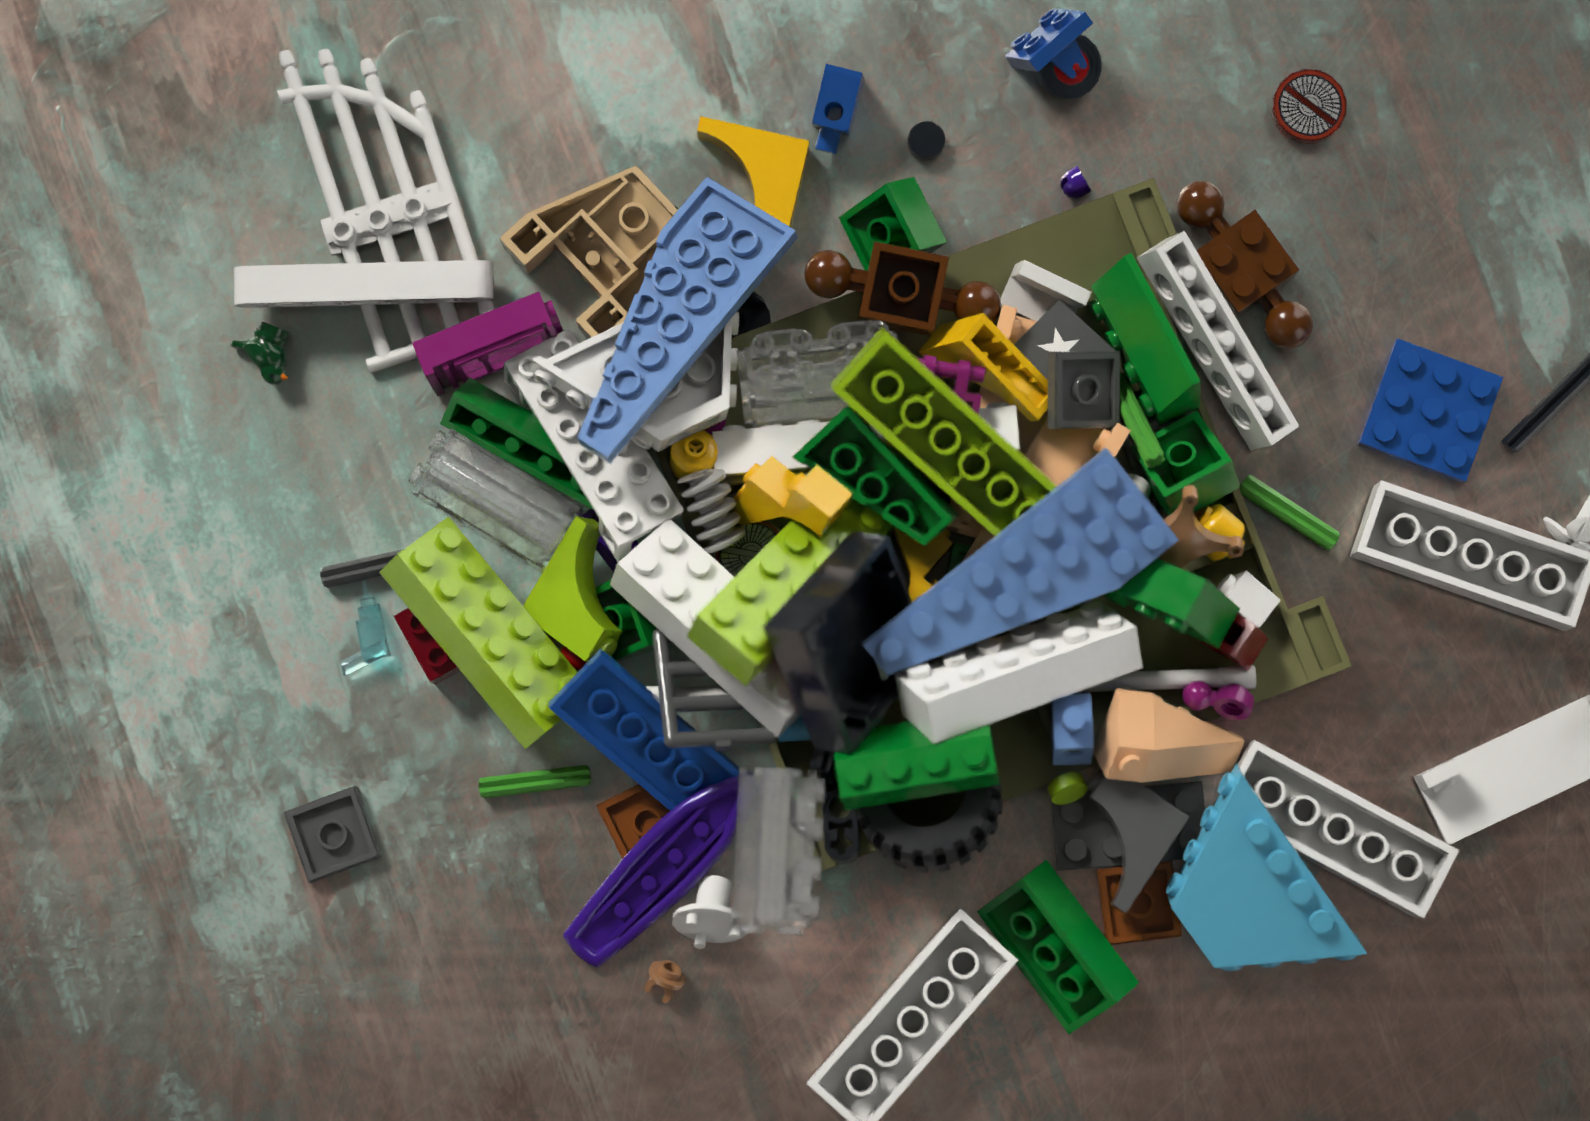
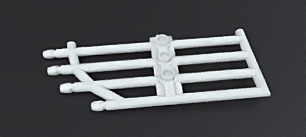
M323 49L318 52L320 66L324 69L323 75L326 85L303 86L299 70L295 67V58L291 51L284 50L280 52V63L285 70L284 76L288 89L279 90L278 95L282 105L294 103L330 213V217L321 219L320 222L331 255L343 252L346 263H362L357 248L378 241L385 262H401L392 236L414 229L423 260L439 261L428 224L449 218L462 259L478 260L430 111L426 108V99L421 90L410 93L412 107L416 110L414 116L385 97L380 78L376 75V66L371 58L360 61L363 77L366 78L365 84L368 91L342 85L338 70L334 66L333 55L329 49ZM332 99L366 205L344 211L308 100ZM348 101L374 108L401 194L380 200ZM394 121L423 139L437 182L415 188ZM492 301L477 302L481 314L495 309ZM438 303L446 329L460 323L454 303ZM399 304L411 343L424 338L425 334L415 304ZM360 305L376 356L366 359L370 373L418 358L413 344L390 351L376 305Z

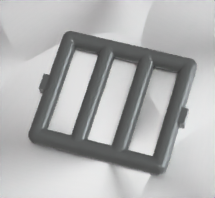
M658 628L654 630L652 638L663 736L667 747L714 746V751H729L731 745L774 743L778 740L774 733L763 724V728L679 732L676 712L737 710L745 708L730 694L675 697L672 677L709 675L694 661L671 662L669 643L673 642Z

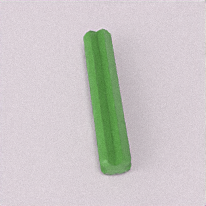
M1120 373V415L1126 427L1131 430L1130 435L1145 466L1153 468L1156 465H1161L1165 460L1164 452L1126 376Z
M1247 475L1240 484L1239 489L1243 496L1324 549H1332L1338 541L1340 533L1254 476Z
M579 765L483 777L478 782L479 793L483 798L588 786L591 784V773L589 766Z

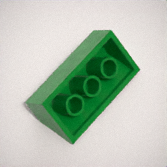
M1129 253L1091 286L1092 300L1088 301L1095 320L1097 322L1104 321L1108 332L1105 333L1108 344L1115 351H1120L1125 361L1122 364V369L1130 385L1135 383L1138 385L1142 393L1138 398L1146 416L1150 417L1153 415L1160 426L1200 407L1201 381L1133 254Z
M909 721L878 726L871 731L851 755L835 752L840 798L845 810L1000 785L990 724L935 744Z
M1047 859L977 911L1000 944L1018 959L1016 965L1068 1034H1071L1115 1005L1139 984V981Z

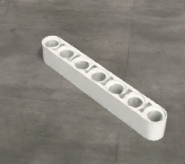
M488 260L234 267V306L243 308L459 303L494 300L493 262Z

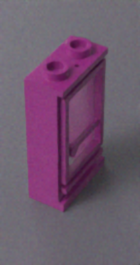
M538 291L414 341L412 344L425 377L438 397L446 393L444 390L446 387L452 385L455 389L459 387L458 382L463 381L465 383L469 378L477 380L504 369L505 361L551 337H557V334L564 330L552 301L544 303Z

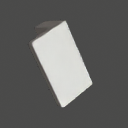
M1023 260L1015 264L1000 299L1001 307L1006 305L1017 308L1016 314L1038 321L1059 299L1076 314L1078 308L1086 306L1092 292Z

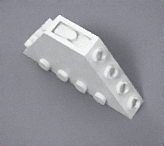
M739 312L733 315L631 438L634 443L644 449L652 447L659 452L690 435L705 430L726 419L729 407L736 406L737 385L730 384V371L737 370L738 348H731V336L738 335ZM623 323L550 358L544 359L538 356L531 359L530 372L533 373V378L544 387L552 389L554 386L564 392L566 399L576 407L581 409L585 407L590 408L594 397H597L604 380L603 373L606 365L611 362L616 350L615 343Z

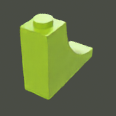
M575 516L523 607L543 631L581 659L588 662L600 649L611 657L617 648V640L622 631L613 624L604 612L594 586L593 562L596 546L600 538V533L598 532L599 523L594 519Z

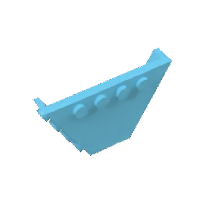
M1235 764L1232 772H1226L1222 777L1218 787L1220 795L1214 806H1208L1200 823L1202 829L1197 839H1192L1188 843L1183 855L1185 862L1180 872L1173 873L1169 879L1166 893L1175 914L1213 967L1225 971H1235L1241 969L1244 965L1255 964L1261 967H1276L1281 962L1287 961L1312 964L1320 958L1331 957L1337 960H1352L1357 955L1367 954L1358 936L1353 933L1250 786L1241 769Z

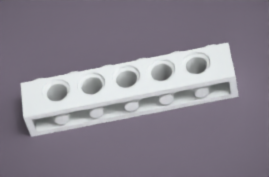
M1183 231L1166 238L1138 256L1137 260L1250 451L1272 446L1300 427L1186 232Z

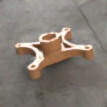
M1191 485L1184 487L1181 504L1175 512L1163 519L1179 541L1159 556L1161 560L1182 568L1189 562L1213 552H1228L1231 557H1240L1243 554L1242 538L1239 536L1227 537L1218 535L1203 527L1193 512V507L1198 503V490Z

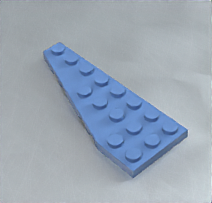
M706 177L659 233L656 241L657 247L652 260L648 261L645 268V277L640 290L633 298L616 340V350L610 363H607L604 370V380L596 398H593L578 435L580 445L611 464L797 240L796 230Z
M1105 448L862 642V645L886 675L893 674L1114 591L1179 541V539L1111 452Z

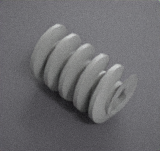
M723 469L697 471L677 481L678 483H690L691 487L685 490L682 496L695 498V502L687 507V511L700 513V516L691 523L693 526L705 527V530L696 537L697 540H709L710 544L704 548L708 554L735 544L746 533L744 527L734 526L741 518L739 513L729 512L736 503L734 498L725 497L731 491L729 484L719 483L726 477Z

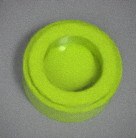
M1078 772L1061 774L1054 778L1047 787L1050 798L1056 805L1072 803L1080 799L1088 790L1083 775Z

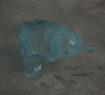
M365 580L361 582L363 596L360 599L361 607L358 608L360 620L355 622L361 651L341 661L344 676L380 658L391 656L380 604H376L375 597L369 594Z

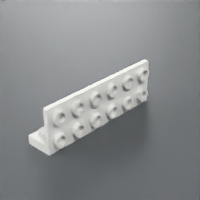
M567 329L557 334V337H551L505 361L504 381L519 405L525 409L530 407L599 517L598 532L616 561L619 562L631 552V545L634 540L657 529L665 521L681 516L683 514V507L647 450L632 440L626 444L611 464L581 446L578 435L589 408L581 409L576 407L566 399L564 392L554 386L552 389L544 387L533 378V373L530 372L531 359L538 356L547 359L579 344L571 330Z
M1590 694L1414 776L1445 843H1455L1590 779Z

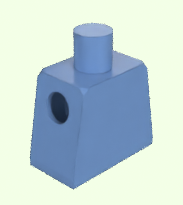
M1075 692L1049 702L1052 766L1091 764L1094 749L1091 693Z

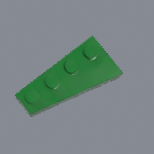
M850 405L845 406L792 456V458L811 469L818 465L853 494V499L864 506H868L883 516V519L924 546L937 537L959 516L907 457Z
M1157 558L1120 588L1105 595L1106 599L1120 607L1125 608L1126 605L1135 608L1134 610L1140 615L1153 621L1158 619L1170 628L1182 634L1187 633L1215 648H1219L1240 610L1235 603L1207 579Z

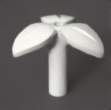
M1590 495L1576 519L1572 520L1566 528H1563L1549 517H1544V525L1556 541L1561 543L1569 542L1572 547L1590 552V545L1585 543L1590 541Z

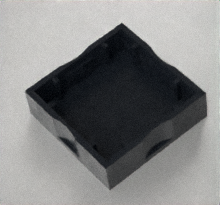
M852 531L763 626L815 748L851 755L878 725L888 708L899 697L894 674L903 672L907 668L888 675V679L882 681L875 660L862 645V642L912 603L905 576L889 536ZM936 657L933 658V659L927 660V661H925V662H922V663H928V662L934 661V660L936 659Z

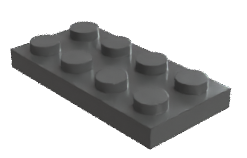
M1202 781L1145 786L1189 816V819L1161 859V861L1183 860L1184 851L1188 843L1192 839L1196 840L1202 829L1200 823L1205 812ZM1087 791L1080 799L1065 805H1056L1050 798L1057 871L1122 865L1121 847L1116 831L1104 812L1088 799L1092 791Z

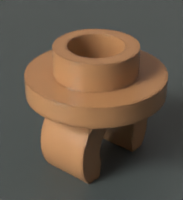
M669 960L655 961L648 970L650 978L645 984L644 991L649 993L653 986L658 984L665 989L666 993L662 1001L667 1003L675 991L683 987L685 976L676 963Z

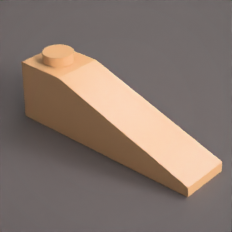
M1116 689L1093 754L1107 779L1150 782L1223 774L1226 772L1231 773L1237 763L1245 740L1242 736L1209 720L1203 721L1192 716L1188 710L1180 706L1176 708L1165 703L1161 697L1153 693Z

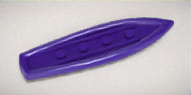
M752 772L706 787L681 802L663 816L625 855L565 930L563 937L571 950L586 963L594 967H600L682 899L710 871L734 839L750 805L756 782V774Z

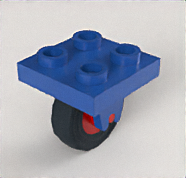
M1056 8L1051 9L1039 19L1040 26L1031 34L1029 32L1024 33L1011 44L1013 49L1005 56L1011 66L1017 69L1034 71L1041 87L1052 96L1066 100L1080 98L1090 92L1099 80L1102 70L1101 55L1096 45L1086 36L1081 35L1093 24V21L1085 11L1061 8L1058 10Z

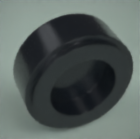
M923 121L916 124L910 130L908 148L913 156L920 160L928 161L937 158L942 153L945 145V135L939 125L930 121Z

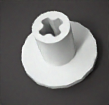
M704 876L698 882L696 904L680 907L673 913L672 925L679 933L688 938L695 939L694 947L697 949H704L706 942L725 943L739 940L747 934L748 929L746 918L741 913L729 908L732 883L727 878L721 876Z

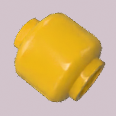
M704 430L673 444L670 449L669 463L674 475L680 479L697 471L714 469L718 456L717 444L713 436Z
M1221 504L1211 507L1207 505L1195 513L1199 523L1215 534L1227 537L1239 536L1241 538L1244 535L1245 525ZM1228 552L1206 554L1213 561L1221 560L1226 556L1230 559L1233 558Z

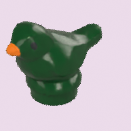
M261 321L258 329L255 328L254 330L255 337L246 341H231V347L244 350L260 369L261 376L265 382L277 385L283 380L288 379L284 369L287 363V355L283 349L288 343L286 341L288 331Z

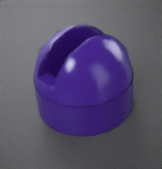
M1078 166L1068 170L1062 176L1060 186L1067 197L1076 199L1091 192Z

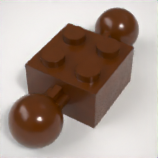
M1202 180L1187 184L1180 191L1177 198L1178 214L1187 225L1194 228H1204L1212 238L1211 241L1196 251L1235 317L1238 318L1259 303L1267 314L1264 323L1266 335L1274 345L1283 349H1294L1303 345L1312 333L1313 320L1311 314L1300 303L1285 301L1277 291L1291 281L1298 273L1299 268L1256 210L1230 226L1222 215L1225 201L1222 192L1216 185Z
M874 241L868 271L852 268L849 260L843 254L834 250H823L814 254L807 262L804 271L805 282L808 288L821 298H836L847 290L863 293L858 322L925 336H932L939 309L954 312L957 320L984 313L993 323L998 319L1001 312L1000 296L996 289L986 282L972 281L963 285L959 290L943 287L949 257Z

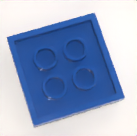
M1397 338L1391 349L1357 445L1465 483L1503 377Z

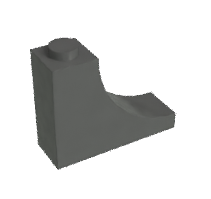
M1099 768L1087 786L1093 790L1088 799L1104 812L1118 836L1122 853V872L1118 889L1110 905L1121 913H1126L1189 819V816L1139 782L1107 779L1102 769Z

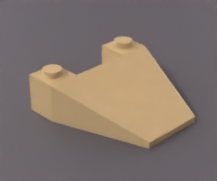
M635 165L528 212L499 239L503 248L527 274L532 272L556 250L600 298L576 319L578 329L590 339L624 322L635 294H638L644 280V271L649 260H652L656 250V241L659 233L678 209Z

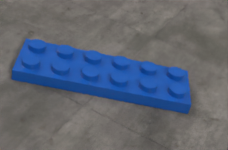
M602 649L548 703L550 710L670 811L706 787L728 778L747 774L724 753L714 751V746L667 747L664 743L659 698ZM677 714L679 732L697 731ZM755 782L752 799L740 828L770 798L769 792L757 782Z

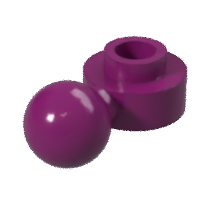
M1193 681L1183 690V701L1188 708L1201 711L1209 706H1213L1218 714L1231 720H1245L1249 718L1254 705L1252 694L1239 684H1229L1220 687L1216 692L1204 681Z

